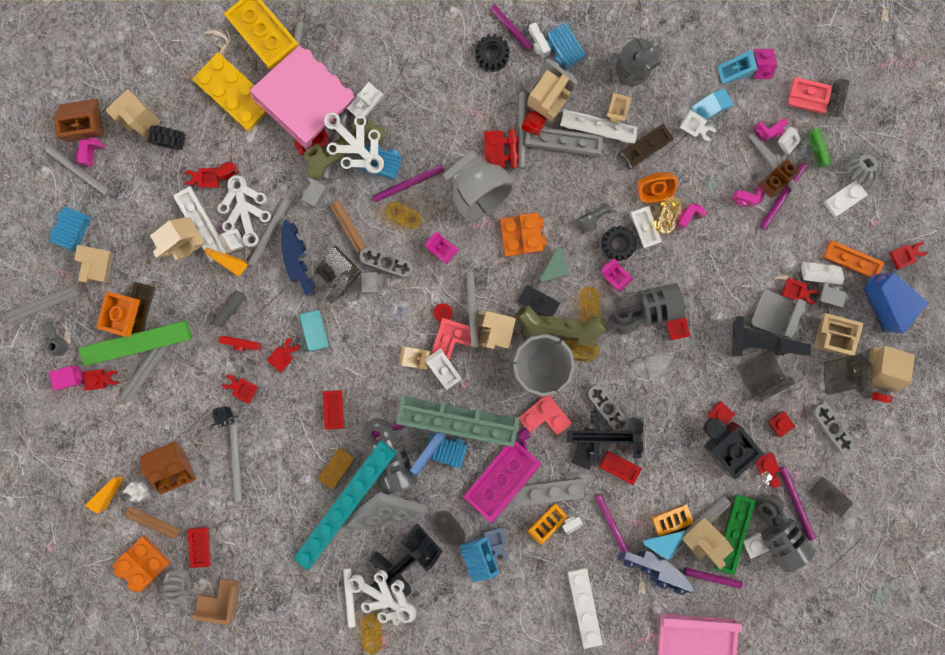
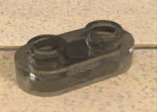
M839 79L838 82H834L831 90L833 97L827 106L830 116L838 118L841 115L849 88L848 80Z
M439 511L434 518L435 526L451 545L458 546L462 544L465 540V530L449 511ZM446 518L448 522L446 524H442L440 522V519ZM458 533L460 537L454 539L452 535Z

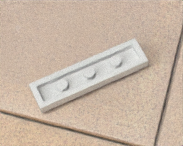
M566 109L563 111L560 126L568 129H577L588 134L593 133L605 138L618 139L625 143L635 144L638 127Z
M189 186L173 195L185 218L191 217L205 244L202 248L205 250L207 247L228 254L219 239V234L192 187ZM208 256L210 262H214V261H215V260H213L211 257Z
M587 568L569 570L567 572L583 648L603 645Z

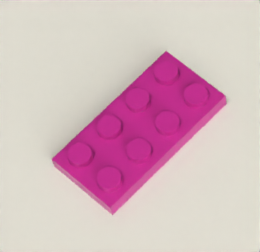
M515 440L514 447L505 446L463 498L490 523H493L542 463Z

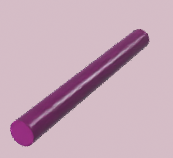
M800 163L797 168L800 173L793 179L796 183L807 168V165L804 163ZM788 185L785 186L760 224V228L766 230L792 191Z
M440 164L373 195L375 202L383 200L444 172V168Z
M780 467L781 476L809 541L814 540L816 537L787 467Z
M602 494L596 495L594 498L621 552H630Z

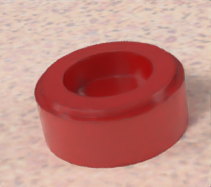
M441 303L434 308L433 314L435 319L441 322L442 317L451 319L453 312L448 304Z
M873 391L871 398L876 401L891 403L893 395Z

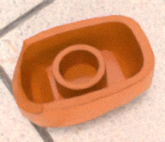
M657 172L637 181L638 196L645 203L662 202L672 199L678 187V179L671 172Z

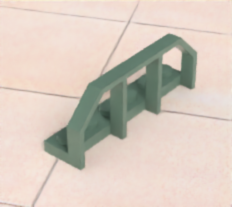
M402 394L396 424L514 447L519 417L495 415L480 412L479 409L475 411L446 405L443 402L440 404L416 399Z

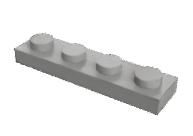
M543 128L539 136L526 131L525 146L600 157L603 136Z
M582 478L524 485L508 504V508L585 498Z

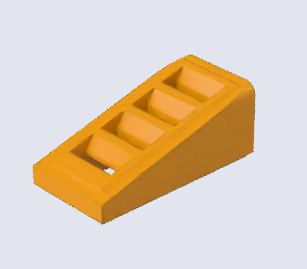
M207 247L204 250L209 257L236 276H240L248 266L240 258Z
M118 476L111 479L85 506L95 513L105 511L124 477Z
M554 503L527 532L539 545H542L569 517ZM553 511L561 518L559 521L551 514ZM547 517L554 522V526L546 520ZM542 522L549 529L548 531L540 525ZM536 528L543 534L542 537L535 531Z
M687 504L651 516L656 534L659 537L694 523ZM681 511H684L687 519L686 521H683L680 513ZM676 513L680 522L677 524L674 518V514ZM669 516L672 522L671 526H669L667 521V517ZM662 519L664 521L665 528H662L660 520Z

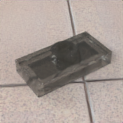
M821 477L810 490L814 496L839 517H842L854 503L824 477Z

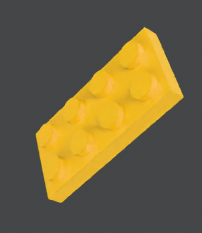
M239 0L224 13L226 18L270 70L299 46L298 42L262 0Z
M219 52L192 79L248 132L267 113L251 98L250 90L255 85Z

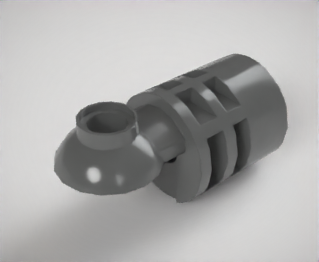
M641 38L628 42L623 47L616 62L615 71L617 77L629 86H637L644 83L653 69L661 63L659 60L660 45L654 46L650 41Z
M677 283L638 291V308L617 310L609 315L608 322L617 329L619 334H629L633 332L635 325L644 324L647 327L685 318V305L680 287Z
M380 418L369 421L364 427L363 437L366 444L371 447V450L373 451L378 443L383 440L397 452L396 456L378 478L382 493L391 494L415 484L417 478L410 472L412 465L404 445L396 448L394 446V431L390 423ZM375 430L380 433V440L375 438Z
M775 494L770 496L761 495L756 498L755 508L757 512L770 525L762 533L761 539L783 572H792L809 563L815 556V552L792 518H787L785 515L783 500Z

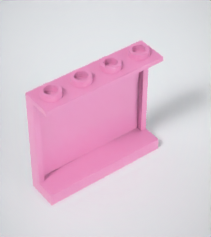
M300 45L250 90L251 98L306 150L312 145V140L326 128L324 123L325 116L329 113L339 115L355 99L351 89L345 88L337 76L331 75L322 62H317L313 58L312 53L308 49L304 50ZM330 117L329 122L331 123L335 117Z
M661 613L658 655H737L738 632H742V624L737 619Z

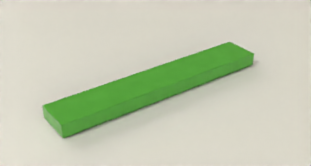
M185 320L133 333L130 337L122 336L82 346L78 349L84 366L191 340L193 337L188 321Z

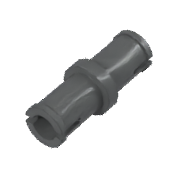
M237 290L230 300L222 305L223 308L213 321L220 327H223L232 314L235 315L237 313V308L247 297Z

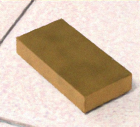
M339 447L317 480L334 490L355 457Z

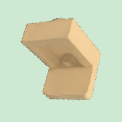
M613 93L607 113L610 121L621 123V120H626L632 97Z
M402 346L399 365L427 370L429 365L425 359L430 356V351Z

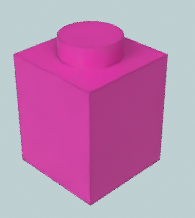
M69 366L49 372L53 391L64 390L83 384V372L79 366Z

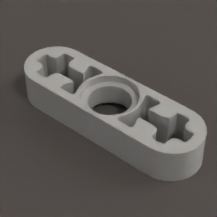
M369 247L364 248L360 252V260L365 265L403 278H407L413 273L412 264L405 259ZM370 251L371 255L376 258L380 254L378 265H374L376 261L369 259L367 262L364 254H368ZM385 257L392 260V265L389 268H384L381 265V261ZM395 260L399 261L397 265L400 266L408 264L409 272L406 271L402 274V270L396 268L395 272L392 271L395 267Z
M599 385L591 386L587 392L588 398L599 409L600 414L612 430L627 431L629 428L627 418L605 389ZM593 389L597 391L601 390V393L599 394L601 398L604 399L605 397H607L608 400L603 401L598 406L597 403H599L600 400L597 397H592V395L594 394ZM608 403L613 406V412L609 415L603 412V406ZM617 412L619 413V415L616 416V418L619 421H624V423L622 424L624 427L623 429L615 427L617 423L614 419H612L611 421L609 420V418L614 417Z
M827 404L815 405L812 409V415L835 449L842 453H850L855 447L854 440L832 408ZM820 408L826 409L824 412L827 418L832 417V419L826 420L824 416H819ZM831 423H836L838 426V430L834 434L829 431ZM840 436L843 441H848L846 443L847 448L841 447L842 441L839 438L835 439V437Z

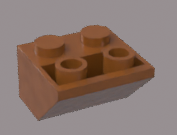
M98 99L59 104L54 117L57 138L65 142L85 140L88 137H104Z
M177 441L140 456L142 475L160 495L196 480L187 455Z

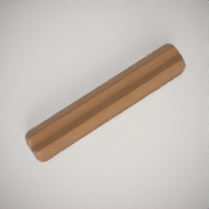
M340 201L332 203L330 205L331 209L356 252L360 253L364 248H367L342 203Z
M128 507L125 512L127 518L170 538L175 539L180 533L179 528L134 507Z

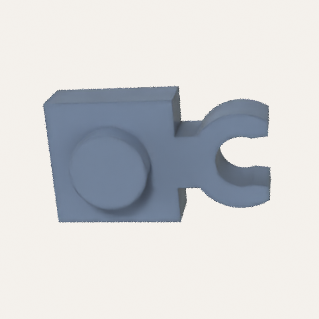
M498 527L483 531L484 536L488 539L491 551L494 550L493 556L496 564L498 563L497 556L500 554L504 556L505 561H508V555L502 549L507 547L503 528Z

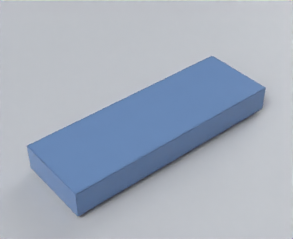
M436 433L410 469L413 475H419L447 434Z

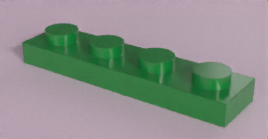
M735 494L723 535L734 550L723 559L726 565L721 570L716 565L714 566L716 570L735 575L756 500Z

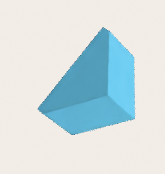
M751 50L717 66L722 84L748 78L757 70Z
M722 89L711 93L692 106L691 109L708 120L734 106L726 90Z
M685 531L644 540L643 543L669 560L673 558L682 538L685 536Z

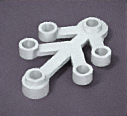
M327 114L324 118L326 127L335 129L350 144L338 145L331 142L327 146V152L331 155L336 153H359L364 159L352 160L346 156L342 158L341 166L345 169L365 167L370 173L380 172L384 166L383 158L378 155L380 132L376 129L369 132L368 137L371 140V150L369 153L364 148L366 118L363 115H358L354 120L356 125L355 139L340 123L338 114ZM330 117L336 118L335 124L329 122ZM357 118H363L364 124L359 125ZM372 132H376L378 134L377 139L371 138ZM331 145L336 146L337 149L335 152H331L329 150V147ZM345 159H348L350 161L349 166H345L343 164V161ZM372 160H376L378 162V165L376 167H373L371 165Z
M238 175L232 176L227 183L229 191L217 209L223 215L230 212L229 205L235 196L237 204L228 220L223 223L222 228L226 232L234 230L235 222L241 214L245 229L243 243L253 248L258 245L259 236L253 231L249 212L259 217L264 223L270 222L272 215L268 211H262L246 202L244 194L254 198L255 202L259 205L265 204L267 197L265 194L258 193L247 187L246 180ZM240 182V187L236 189L235 184ZM262 195L264 197L263 201L258 202V197ZM226 205L227 210L222 212L221 207ZM264 214H268L267 220H263L262 216ZM230 223L232 228L227 230L226 225ZM250 237L255 238L254 243L249 242Z
M379 570L374 576V580L378 583L381 592L364 583V578L361 575H354L348 580L347 587L351 592L358 593L362 590L379 600L372 601L366 599L361 604L363 612L370 613L372 610L387 607L395 610L389 612L387 609H382L377 616L380 622L386 623L388 620L399 619L403 623H408L415 619L416 610L411 604L407 603L402 591L404 583L396 580L391 585V590L396 594L398 600L396 602L393 600L386 583L388 575L385 571Z

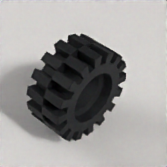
M487 34L486 38L483 36L481 41L477 42V47L475 48L477 64L479 63L481 68L484 67L485 71L489 69L491 72H494L496 69L499 71L501 67L504 68L509 60V45L507 46V41L503 40L502 36L497 37V34H493V36ZM488 47H496L500 52L499 57L494 60L488 59L485 55Z
M152 125L150 126L148 142L159 147L183 150L186 134L172 128Z
M614 226L604 234L601 240V249H603V253L607 255V258L623 261L631 257L636 251L637 237L626 226ZM617 236L623 237L626 241L625 249L622 251L615 250L612 246L613 238Z

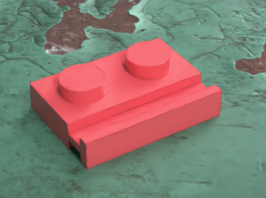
M795 77L792 81L787 106L825 114L832 86Z

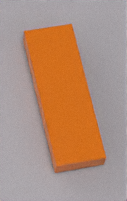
M833 240L829 241L822 257L868 278L873 274H880L884 262Z

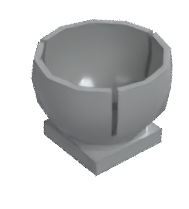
M474 150L443 174L445 179L453 184L454 203L460 215L466 221H475L485 217V214L488 215L505 202L514 190V183L510 175L501 166L488 163L485 158Z
M544 333L529 336L517 347L512 362H514L512 369L515 380L525 392L539 397L557 395L556 391L560 393L571 383L576 368L573 351L563 339L560 341L561 338Z

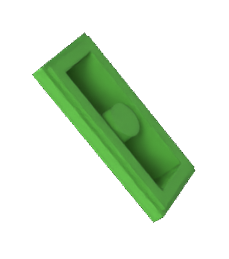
M816 127L809 131L807 135L818 168L831 165L832 161L822 131Z

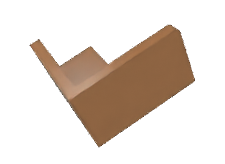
M222 578L217 597L203 594L198 595L196 611L191 615V619L230 625L235 619L241 581Z

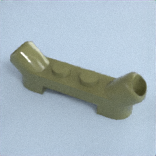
M365 117L364 144L367 142L371 143L368 134L373 129L380 132L378 144H381L386 136L384 128L374 125L371 118ZM364 119L357 120V123L359 125L364 124ZM354 122L352 123V126L355 130L351 131L350 133L356 139V125ZM372 132L371 138L377 139L378 134L376 132ZM343 137L334 141L338 145H350ZM317 143L304 153V158L307 161L305 171L310 178L321 179L327 165L340 160L348 153L331 155L327 152V146L321 148L319 143ZM335 145L329 147L331 152H335L337 149Z
M530 306L520 308L516 316L517 320L522 324L521 333L526 337L547 333L578 338V345L594 346L598 336L605 333L607 328L604 319L600 316H595L587 322H581L573 319H560L554 316H540Z

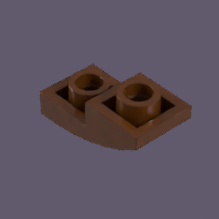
M785 159L758 186L772 199L800 171L788 159Z

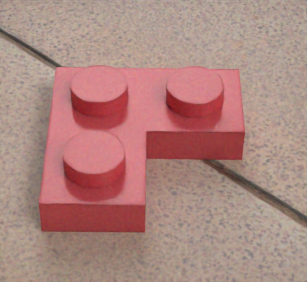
M442 317L431 355L441 349L448 360H450L455 342L471 347L470 326Z
M550 396L542 397L519 416V420L530 433L544 421L547 422L556 435H559L572 424Z

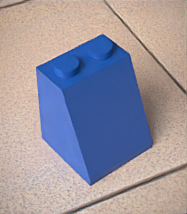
M894 272L873 274L867 280L868 284L864 287V291L884 332L905 333L929 304Z

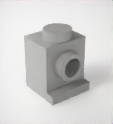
M309 177L310 185L305 186L301 195L303 197L301 199L303 201L301 204L310 210L312 207L318 210L329 190L326 186Z
M361 273L362 293H383V274Z
M824 282L818 285L817 291L819 293L815 296L814 301L833 308H841L846 304L848 294L847 292L840 291V287Z

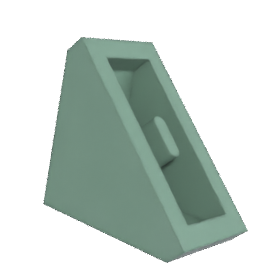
M561 247L556 249L539 282L544 283L569 275Z

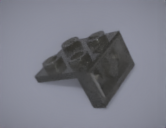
M333 246L316 268V272L331 286L329 289L330 294L326 297L330 304L344 296L362 273L337 246Z
M767 350L737 367L753 400L757 402H762L795 384L792 377L784 375L771 350Z
M862 353L824 362L826 395L855 389L864 399L872 398V364Z

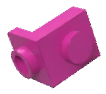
M754 49L753 55L757 65V70L753 75L754 79H772L777 67L774 50Z
M783 118L768 129L760 121L754 126L756 135L766 142L772 136L777 138L785 132L783 128L789 123Z
M88 137L87 140H80L79 149L76 151L77 162L84 166L92 167L94 148L105 149L106 145L99 142L100 140L97 138Z
M759 186L755 188L753 194L737 190L733 193L731 200L741 207H754L762 202L764 192H762L763 190Z
M691 203L687 205L685 210L681 209L676 219L678 222L676 226L683 229L688 225L693 215L702 219L706 217L707 212L704 211V207Z
M437 231L429 237L425 244V247L445 264H448L459 251L456 246L443 238Z
M615 258L611 262H607L601 270L604 279L619 293L633 280V277L619 265Z

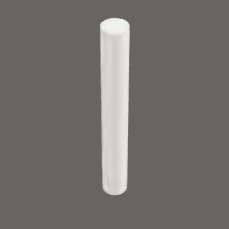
M344 568L348 627L351 628L356 626L353 592L347 587V582L352 576L351 568Z

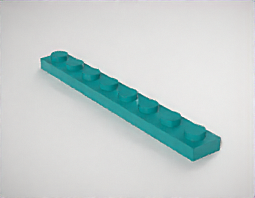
M383 440L378 443L293 558L307 571L312 568L396 456L397 452Z

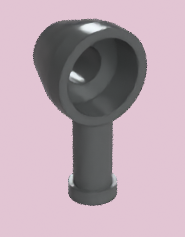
M606 203L601 208L581 216L576 221L585 232H589L597 227L596 218L611 212V208Z
M53 321L43 323L50 339L46 344V350L53 356L64 355L68 349L67 342L63 338L57 337ZM53 344L56 345L55 350L52 349Z

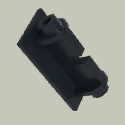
M228 406L215 408L212 411L215 423L211 424V427L218 425L221 428L235 423L234 419L238 418L239 415L234 416L231 408Z

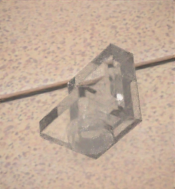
M745 471L738 477L737 481L739 486L750 495L757 491H765L769 487L768 484L772 476L767 471L752 479L747 471Z

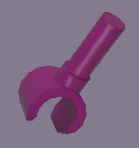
M525 428L520 430L518 435L522 446L528 451L526 440L531 438L528 429Z

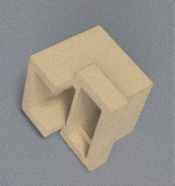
M547 70L531 92L527 105L550 121H553L571 94L570 91L565 89L569 78L564 74L559 78Z
M129 89L106 109V112L115 121L118 120L129 132L134 129L147 140L150 126H156L160 122L144 102Z
M191 217L169 220L150 235L157 247L152 251L156 258L172 254L175 260L185 259L205 244Z
M77 245L74 260L82 262L78 281L92 284V280L108 283L113 253Z
M479 311L477 326L482 327L479 336V346L494 349L495 346L509 349L516 318L489 311Z
M823 313L813 348L841 356H855L863 323Z
M886 345L882 348L874 346L870 349L868 366L871 368L868 370L866 384L895 393L912 382L915 355Z
M703 518L682 538L700 560L707 555L720 570L726 565L723 559L734 550L726 538L706 518Z

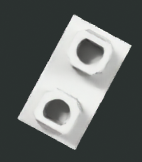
M368 82L347 107V110L356 117L358 115L366 117L384 94Z

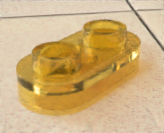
M666 197L662 201L654 224L657 232L669 234L674 230L682 209V203L679 198Z
M397 201L390 202L387 205L386 215L390 220L411 230L421 226L422 217L418 211ZM394 209L399 210V213L397 215L392 214V211ZM415 217L416 222L410 223L409 219Z
M591 286L584 288L580 293V316L583 322L590 320L587 315L590 311L594 313V317L600 316V294L596 288ZM589 292L593 294V299L591 300L587 298V293Z
M568 339L564 341L573 350L575 361L593 362L599 356L600 349L597 344L594 346L578 345V340ZM586 351H590L592 355H587Z
M370 613L361 622L362 643L367 653L376 654L381 650L383 644L382 628L377 615ZM372 622L374 627L369 628L367 623ZM374 642L376 646L370 647L369 643Z

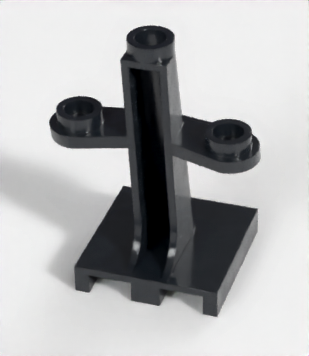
M744 316L733 318L731 356H743V351L748 347L772 350L775 356H784V354L788 353L804 356L811 355V344L744 328Z
M595 409L590 412V423H594V430H567V442L594 443V450H590V462H594V464H599V443L633 444V458H642L644 417L642 416L633 418V431H602L599 425V409Z
M418 523L410 529L400 542L407 552L393 565L379 552H375L370 559L373 567L380 568L387 573V585L396 580L404 583L402 591L405 597L409 596L412 590L401 574L416 561L426 572L429 571L443 552ZM376 581L369 585L381 592Z

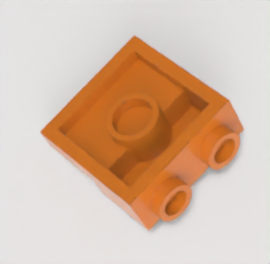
M539 213L500 219L505 257L543 252V247H546V237L541 235V228H544L543 217H539Z
M106 291L96 328L124 337H130L140 300Z
M144 535L112 567L114 568V574L118 578H124L128 582L127 587L131 591L140 593L171 561Z

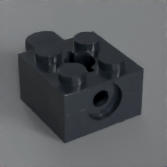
M710 418L704 423V430L711 440L703 447L731 478L736 480L764 455L741 425L731 421L725 426L721 420L716 418Z

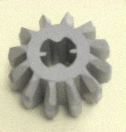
M863 151L853 155L846 166L848 169L847 174L852 176L851 180L855 179L858 184L863 182L865 185L875 181L882 170L880 167L881 162L876 160L877 156L873 157L870 152L865 154Z
M174 570L166 573L163 580L165 601L173 604L183 603L187 600L190 593L189 574L185 570Z

